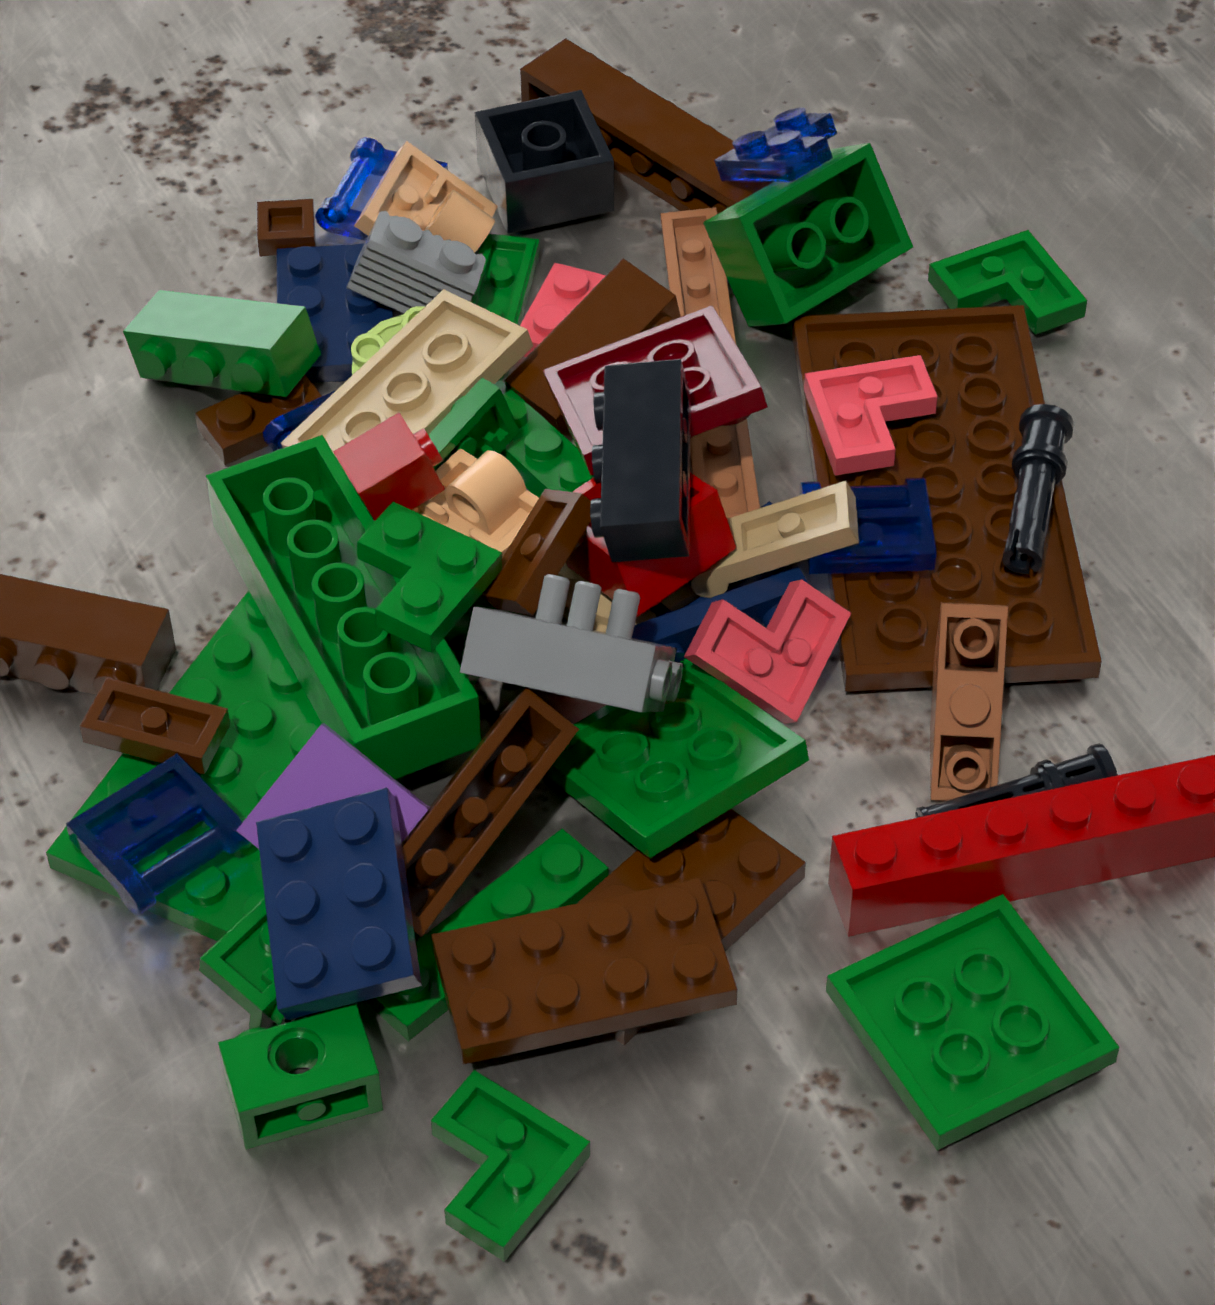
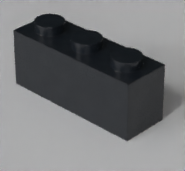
M681 359L606 365L604 368V392H595L593 399L596 428L598 431H603L602 444L593 445L594 479L596 484H601V498L591 499L590 504L593 535L595 538L604 537L612 563L689 557L691 395Z

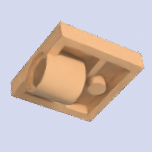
M406 141L396 153L354 226L366 235H369L379 212L387 211L390 216L411 219L419 225L422 231L430 230L433 236L440 235L443 240L450 239L451 241L462 242L475 253L495 223L493 215L498 206Z
M460 448L435 471L445 490L412 510L502 552L503 558L539 497L526 490L524 480L518 470L501 454L487 450L477 459Z

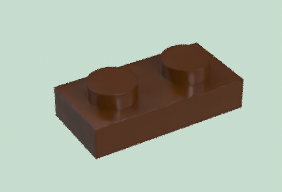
M304 375L287 397L241 392L195 412L197 429L223 464L227 465L285 439L326 400L307 376Z
M544 489L502 558V571L480 596L498 610L533 616L538 608L544 576L547 574L557 576L570 554L584 541L587 526L591 521V501L582 493Z
M107 677L81 722L80 731L83 743L205 774L230 727V719L227 708Z

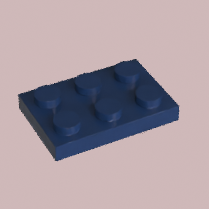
M365 243L277 249V303L306 307L321 353L305 374L311 383L347 381L352 376L353 359L351 345L355 338L367 333L381 321L393 318L392 308L347 289L355 263Z
M387 787L256 822L277 1009L286 1020L422 986L396 800Z

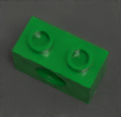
M356 1004L309 1014L303 1019L271 1028L258 1027L248 1029L235 1038L218 1042L225 1081L245 1150L383 1111L379 1072ZM297 1068L310 1069L300 1074L288 1073Z

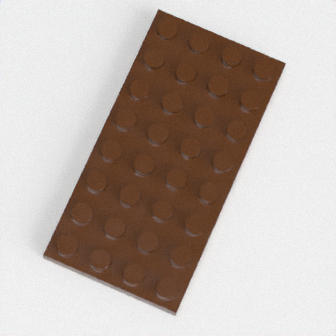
M1024 305L813 315L794 318L792 337L815 490L847 481L856 497L859 543L825 553L831 600L851 613L837 641L845 691L932 687L941 602L1008 606L1004 683L1099 678L1102 660L1062 480L1055 485L1042 567L1039 571L1034 572L1031 569L1033 558L1031 557L1029 574H1020L1009 570L1002 561L1006 539L1008 538L1014 495L1018 479L1012 469L1014 452L1022 445L1023 437L1019 431L1020 417L1025 409L1033 405L1045 404ZM921 355L937 394L936 414L885 422L896 449L894 466L835 476L804 392L805 373Z

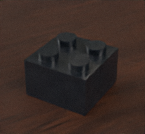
M582 90L475 112L477 163L492 199L498 206L497 210L507 234L614 211V159Z

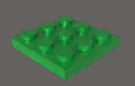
M688 659L679 662L683 664L679 692L674 702L666 700L664 712H638L605 705L573 724L579 729L545 774L649 858L672 846L677 841L809 761L806 740Z
M1004 894L827 975V994L936 1150L950 1145L1117 1061L1119 1045Z

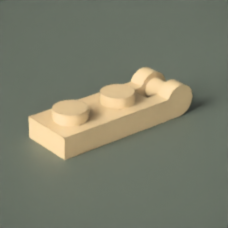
M847 481L728 518L736 549L713 564L710 569L694 577L691 580V588L699 596L712 598L723 594L728 589L729 583L859 543L856 497Z

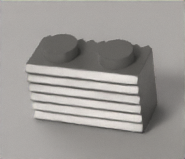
M381 211L358 256L347 289L403 314L415 306L425 307L443 289L471 301L477 289L486 259L483 254L475 255L473 250L462 242L451 241L450 239L443 240L440 235L433 236L430 230L422 231L419 225L409 218L390 216L387 211Z

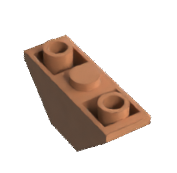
M941 602L933 664L930 718V800L947 801L980 789L998 785L1008 606Z

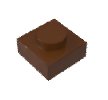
M313 199L257 202V240L260 257L277 256L278 248L316 246Z

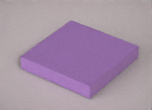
M322 723L236 831L259 849L257 821L387 787L396 800L401 842H403L430 807L329 726Z

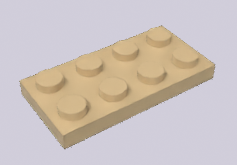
M443 289L281 442V445L285 448L323 435L331 450L335 451L398 412L413 434L424 428L429 435L451 411L455 402L465 396L481 378L495 384L533 347L529 332L526 328Z

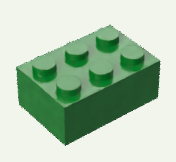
M871 143L833 148L703 222L748 327L786 324L913 248Z

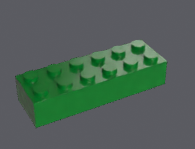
M320 435L207 474L206 481L213 526L321 723L329 726L394 779L475 749L481 741L479 696L466 674L460 673L461 666L445 639L443 638L430 653L375 626V608L401 579L358 559L357 540L374 523V520L324 436Z

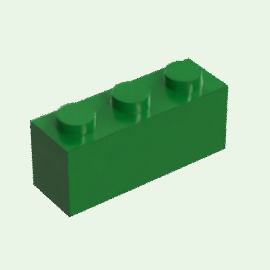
M159 290L123 330L140 378L287 397L321 355L306 307Z

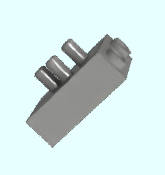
M551 574L544 576L536 617L503 610L473 607L460 673L638 712H664L666 700L674 702L677 698L683 673V664L674 661L677 648L632 638L640 601V595L636 592L622 589L614 591L606 633L593 630L602 589L600 585L584 581L575 583L567 624H563L562 618L570 581L568 578Z

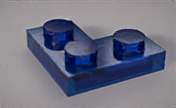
M803 107L790 109L774 117L775 125L771 128L738 137L732 142L734 149L714 160L721 181L793 182L831 160L833 156L827 140L837 135L831 113H807Z

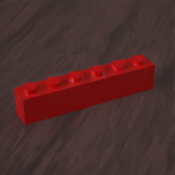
M1215 755L833 835L828 884L847 936H855L965 912L1001 894H1004L1007 900L1011 902L1214 858Z

